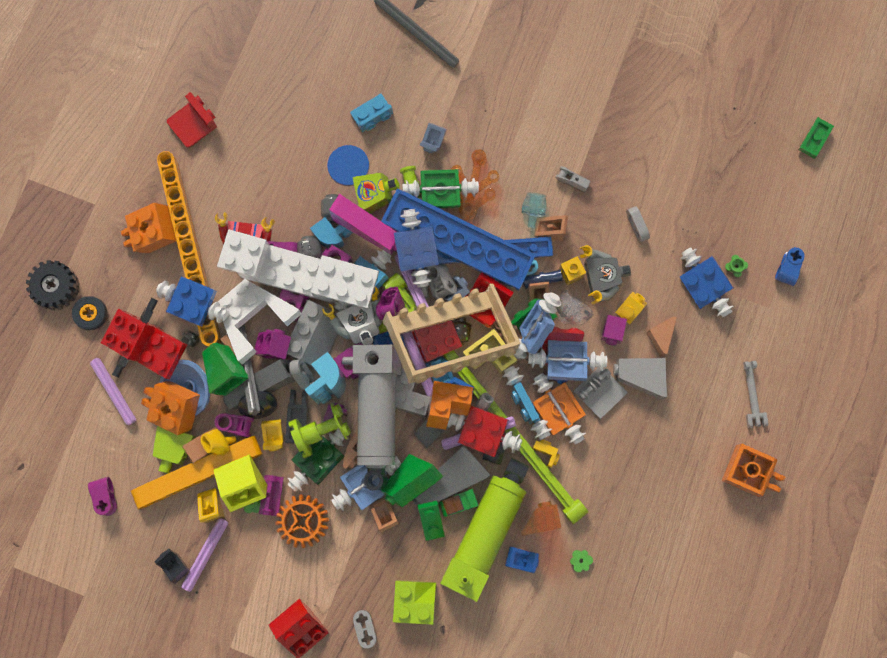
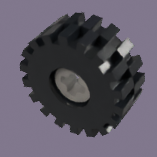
M46 260V264L40 262V267L34 266L32 268L34 273L29 272L28 274L31 278L26 280V284L29 285L26 288V291L30 293L28 296L34 300L33 302L45 309L55 310L56 308L61 310L63 305L68 307L70 305L68 302L70 300L74 302L76 299L73 295H78L79 292L76 287H79V282L76 281L78 279L77 275L74 274L72 269L59 261ZM54 281V284L56 285L55 288H50V286L48 285L49 282Z

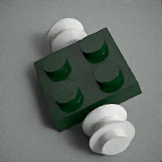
M339 428L336 429L334 434L329 432L331 440L328 441L322 435L323 440L311 444L313 453L311 456L303 458L302 453L304 451H301L291 459L302 470L301 473L294 471L295 476L293 479L287 478L290 481L288 485L294 491L300 490L302 492L301 486L303 484L308 485L306 477H309L314 483L319 485L345 457L335 447V443L338 446H344L342 441L345 438Z

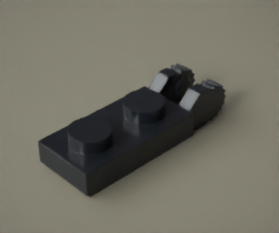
M291 389L287 410L286 444H295L290 432L294 428L289 427L290 421L298 419L302 427L307 425L308 393L303 390L301 396L302 404L296 405L297 393L296 390Z

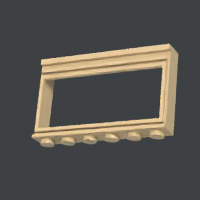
M493 283L489 284L487 290L479 293L478 289H473L469 296L463 298L458 293L449 302L444 303L443 298L436 300L434 306L427 308L425 303H421L416 311L408 313V309L403 308L398 316L392 317L389 311L386 312L383 319L409 384L413 382L417 384L422 383L427 378L433 376L434 378H439L450 371L453 373L459 372L467 366L476 367L481 362L487 360L492 362L504 355L506 357L512 356L521 344ZM489 309L492 310L507 344L417 371L414 370L400 334Z

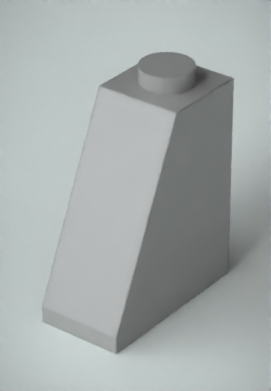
M665 358L618 359L616 364H613V375H617V381L658 399H665L667 397Z

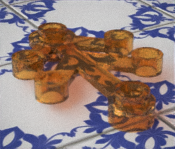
M481 149L475 150L472 153L471 157L474 165L470 182L473 178L475 182L478 181L481 166L487 161L486 153ZM481 154L482 157L480 159H477L476 155ZM454 165L451 169H460L459 181L462 184V181L466 178L462 167ZM491 170L488 173V177L478 183L479 192L490 184L499 181V173L496 170ZM492 174L497 175L495 179L490 178ZM487 188L484 195L475 201L472 193L467 194V199L460 193V215L464 219L474 218L480 206L495 199V190ZM493 192L494 194L493 196L488 197L487 193ZM471 207L472 209L470 212H466L465 208Z

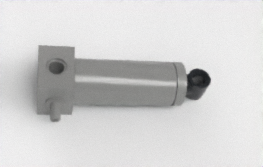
M353 345V357H343L342 363L344 365H353V373L358 374L357 465H366L367 473L364 476L366 488L373 491L381 490L388 483V477L385 473L386 465H395L396 376H401V361L394 345ZM374 475H377L380 479L377 486L372 482Z

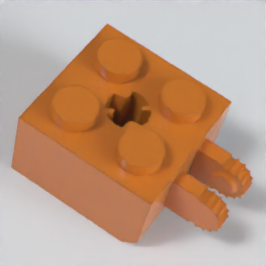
M152 203L125 216L128 228L120 232L124 237L130 236V239L123 242L124 247H132L134 252L151 253L176 242L168 205Z
M171 381L155 384L154 388L146 387L144 389V394L151 397V399L143 398L141 402L143 406L149 408L147 421L176 435L192 430L200 397L199 394Z
M741 443L736 445L722 481L754 496L762 497L766 488L780 493L781 488L779 486L769 483L771 477L778 481H784L786 477L773 471L777 463L776 458ZM747 467H751L752 474H748Z

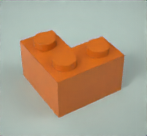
M434 381L430 394L426 427L446 430L450 413L467 416L471 406L473 387Z

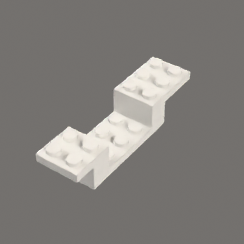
M228 230L217 264L218 268L235 272L244 279L333 303L335 300L364 309L369 308L379 274L377 270L322 255L321 259L271 246L265 239L233 230Z

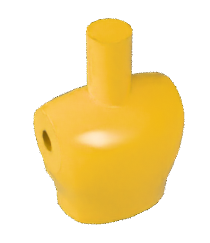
M218 429L202 434L200 438L201 445L207 453L218 455L228 453L230 450L228 444H235L237 441L235 436L224 437Z

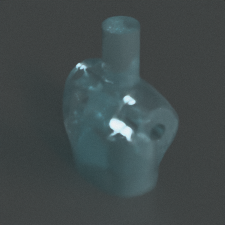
M527 193L522 205V214L529 216L528 228H535L537 217H545L547 209L546 195Z

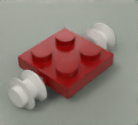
M471 406L467 419L465 415L450 413L448 428L454 425L456 431L463 427L458 443L490 456L496 457L500 443H502L504 450L509 447L512 448V453H514L515 450L519 451L523 441L520 439V434L517 437L512 436V431L504 435L509 419L476 406Z

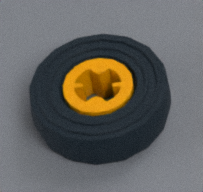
M86 296L74 304L72 318L78 327L84 330H95L105 323L108 311L106 305L100 299ZM88 309L94 312L90 318L86 315Z

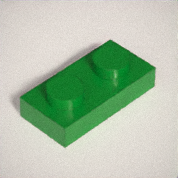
M817 117L798 150L815 159L834 126Z
M432 501L418 504L425 540L445 537L438 502Z

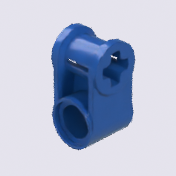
M794 247L784 254L776 272L775 280L791 286L796 284L805 257L802 249ZM794 254V258L797 260L793 261V257L791 255Z

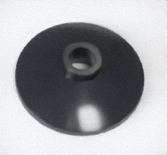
M257 391L260 413H257V415L248 413L245 395L238 402V410L243 416L261 419L271 415L276 410L277 399L269 392Z

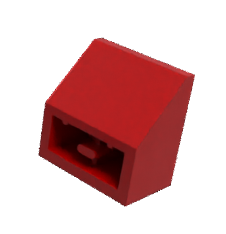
M300 598L268 624L276 640L296 658L302 657L329 634L312 610Z

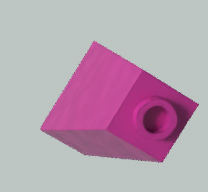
M341 194L338 195L329 209L333 221L390 255L393 251H397L394 238L395 230Z

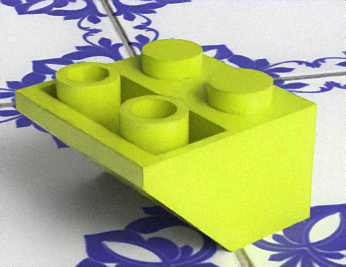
M250 454L214 469L220 496L230 512L266 498L267 483Z

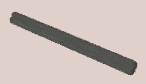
M374 0L380 8L452 68L458 65L459 59L393 3L389 0Z
M243 324L238 330L247 339L245 324ZM249 358L244 364H241L248 374V379L243 382L248 413L257 415V413H260V405L252 361Z

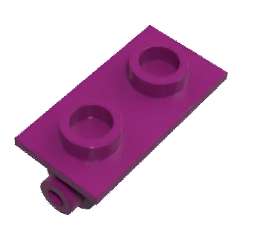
M264 475V480L267 483L266 498L261 499L259 514L276 516L279 513L284 477Z

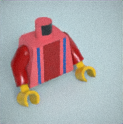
M224 212L223 220L219 219L218 213L215 216V221L219 224V235L223 245L228 230L262 238L267 242L271 241L272 229L270 228L275 224L274 219L270 221V225L266 223L267 217L261 221V224L228 221L227 224L225 223L228 218L227 213Z

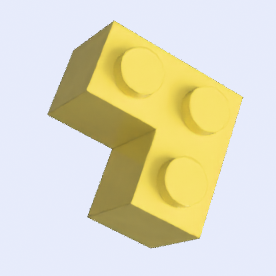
M493 329L463 351V357L502 346L505 343ZM504 355L492 361V364L500 374L517 363L514 355L509 357ZM486 361L481 362V364H479V365L476 366V367H472V369H473V370H476L478 367H480V366H481L482 364H484Z

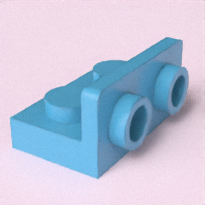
M380 93L352 110L350 115L360 130L364 132L365 130L373 129L378 122L388 120L393 114V107L387 103Z

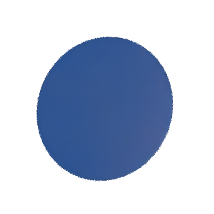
M344 145L331 153L327 164L328 172L336 182L343 185H353V177L367 175L369 160L365 152L359 147Z

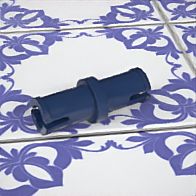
M561 270L547 273L542 271L537 275L525 277V289L529 287V284L549 282L550 284L562 282Z

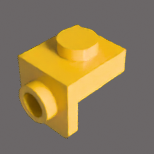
M632 292L615 313L621 318L627 319L626 322L631 324L647 305V302H645V298L641 294Z
M281 419L262 421L263 450L277 451L283 448L284 435Z
M543 439L540 442L535 441L532 449L550 456L547 467L552 468V465L556 466L560 457L557 454L558 449L552 447L549 441Z

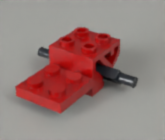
M151 297L140 318L121 309H118L101 341V344L120 354L117 365L112 373L113 376L119 378L128 361L133 360L170 380L187 344L164 332V330L154 324L148 323L158 300Z

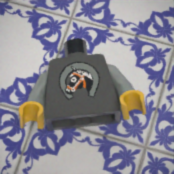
M589 245L580 247L579 249L584 251L580 258H586L584 266L590 289L588 296L595 299L591 304L594 305L601 301L610 300L619 291V287L622 285V277L631 276L630 266L619 267L617 258H612L610 254L592 249Z

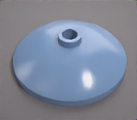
M180 360L170 380L161 376L160 383L171 381L199 394L196 416L205 410L210 400L207 376L196 363L189 360Z

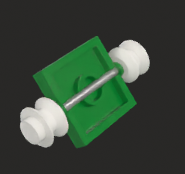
M458 169L420 171V186L416 180H414L413 184H409L407 180L406 184H402V191L415 197L419 196L420 191L422 200L437 208H460L461 191L465 197H467L468 193H472L473 197H475V193H479L478 181L475 182L474 178L471 182H467L466 178H464L462 186L459 184Z

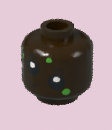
M464 317L452 320L462 345H464V342L469 341L472 325L466 322L467 318Z

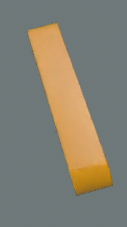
M251 436L229 446V452L224 455L210 454L193 464L190 463L131 490L130 492L137 509L140 510L215 477L214 469L249 454L252 459L261 456L263 453L256 437Z

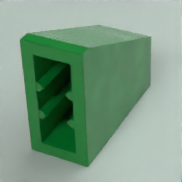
M212 343L202 352L210 394L226 396L248 379V374L229 346Z
M409 454L390 477L386 487L380 491L386 496L384 500L390 505L394 506L396 504L404 507L438 482L443 475L433 464Z

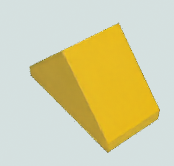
M216 488L197 494L200 523H208L225 517Z

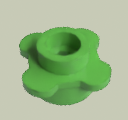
M733 255L731 261L725 265V269L731 271L735 277H740L742 275L741 272L748 268V263L738 255Z

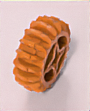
M302 494L299 495V501H297L295 496H292L293 503L291 504L290 501L286 500L285 504L288 507L280 506L279 508L284 513L276 514L277 517L282 518V521L275 522L276 525H282V528L277 529V532L284 531L281 539L289 537L286 544L290 545L294 541L295 548L299 546V542H301L302 548H306V542L312 547L313 539L319 543L320 539L317 536L325 537L326 535L321 531L322 528H329L327 525H323V522L329 521V518H323V515L327 514L328 511H320L324 504L321 503L316 506L318 499L315 498L310 502V495H307L306 501H304ZM308 505L313 509L302 514L295 507ZM291 512L294 517V523L288 529L287 518ZM317 514L318 525L314 531L310 522L314 515ZM298 516L302 518L307 517L305 520L306 526H297L300 522ZM299 529H304L310 536L298 538L293 533Z

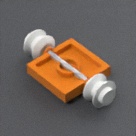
M542 373L535 377V382L532 385H538L537 393L545 392V395L532 402L542 420L548 421L546 426L548 429H552L550 431L552 436L567 428L568 430L564 436H570L571 441L569 444L573 442L576 445L584 440L583 435L586 433L580 432L581 425L573 426V423L586 416L566 382L551 390L550 388L554 382H549L547 375Z

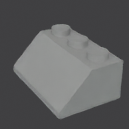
M308 300L290 336L291 340L286 356L295 360L302 359L306 365L313 367V362L325 353L330 352L337 334L329 322L330 318L324 316L322 308H324L326 313H330L331 310Z

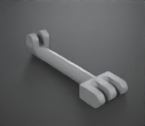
M743 362L752 414L745 415L747 427L753 428L752 420H754L755 427H760V419H762L763 426H768L767 412L760 413L753 373V369L757 368V362Z

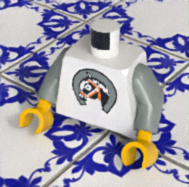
M376 286L368 309L352 306L336 313L337 317H335L334 307L329 304L332 309L330 313H326L324 308H322L324 316L330 318L329 322L336 334L347 340L351 339L355 344L362 342L363 345L372 344V337L378 335L379 326L382 323V320H379L376 314V305L380 300L377 298L379 290Z

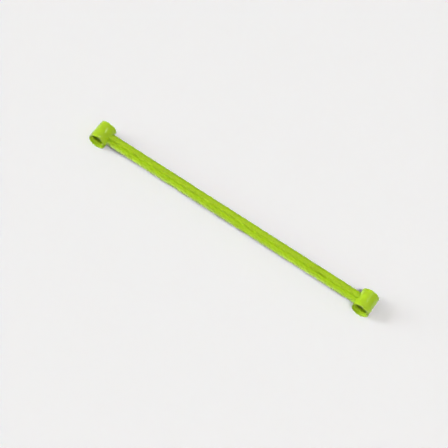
M395 273L382 284L385 290L390 287H398L405 303L404 307L408 310L412 306H416L412 297L404 289L407 285L398 273ZM454 350L443 355L447 361L460 358ZM464 367L461 371L457 372L464 382L474 387L473 393L478 399L483 393H488L468 367ZM493 401L487 411L508 418L496 402ZM516 427L505 430L506 434L512 431V436L514 437L520 434ZM520 434V439L523 441L519 451L565 507L562 512L574 525L589 513L587 508L578 498L575 501Z

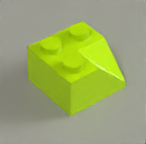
M396 580L393 622L433 625L436 582Z

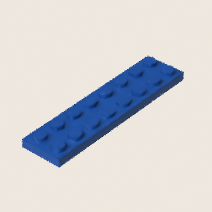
M397 188L381 222L397 232L409 230V228L402 226L405 218L400 216L404 214L403 211L415 209V212H420L416 218L421 221L415 227L432 226L436 251L518 291L520 290L536 255Z

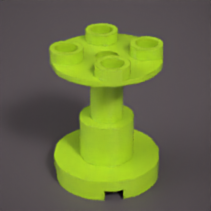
M331 403L334 417L320 424L314 421L302 427L298 419L289 422V427L294 428L290 432L299 452L304 451L302 453L303 458L313 454L311 444L323 440L322 435L339 428L346 440L349 439L348 435H350L351 430L348 423H344L341 418L343 411L339 404L334 405V403Z

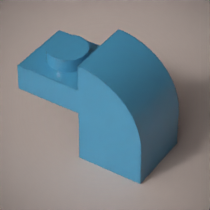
M325 217L310 228L312 234L326 248H330L331 245L337 248L343 247L345 244L342 238H347L353 233L341 225L333 228Z

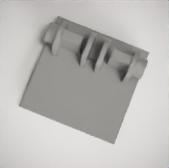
M598 367L587 378V381H583L573 392L601 419L628 392L610 375L611 372L607 368H603V371H601Z

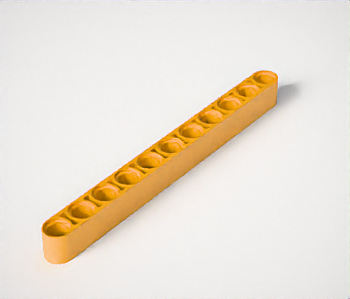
M163 151L158 155L157 163L185 277L194 282L202 281V285L209 287L178 162L172 153ZM167 159H171L168 165H164ZM176 176L173 182H168L170 177ZM175 194H180L178 199L172 200ZM184 211L182 217H177L178 212ZM183 229H189L187 234L181 235ZM188 246H193L191 252L185 253ZM196 263L197 268L194 271H190V266ZM216 318L211 320L208 325H197L200 339L205 346L209 347L212 344L207 343V338L210 335H215L213 343L221 344V335Z

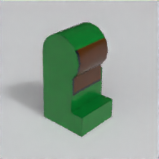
M473 489L443 500L439 502L443 516L447 517L477 507L478 503Z

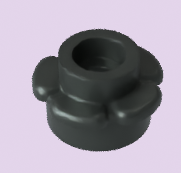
M192 331L182 333L181 341L191 347H195L199 343L196 333Z

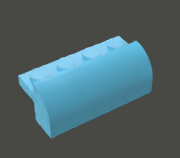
M327 352L312 363V366L321 377L305 388L308 395L318 405L320 403L325 404L331 400L332 394L338 399L341 398L346 389L344 374Z

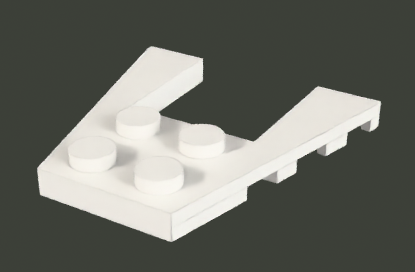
M246 279L218 301L220 307L227 305L229 314L223 323L237 360L241 364H244L257 351L238 329L268 304L286 326L302 314L298 308Z

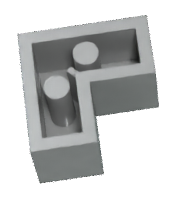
M401 368V376H396L395 409L426 418L430 397L414 392L416 382L409 384L406 373Z

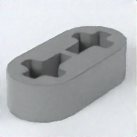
M635 206L626 210L628 220L638 241L643 242L650 239L649 231L639 209Z
M302 359L290 362L291 375L300 388L305 390L314 382L313 374Z
M359 610L353 617L358 642L363 648H371L377 640L372 617L368 611ZM361 613L363 616L368 617L365 621V628H363L361 622H357ZM364 630H367L368 635L373 637L368 645L367 642L362 641L365 637Z

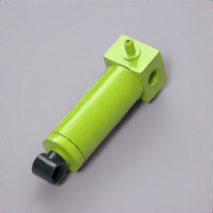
M511 458L503 474L504 477L502 479L497 476L492 477L440 584L476 602L478 601L489 578L488 573L523 502L522 499L525 498L527 493L520 488V484L530 466Z

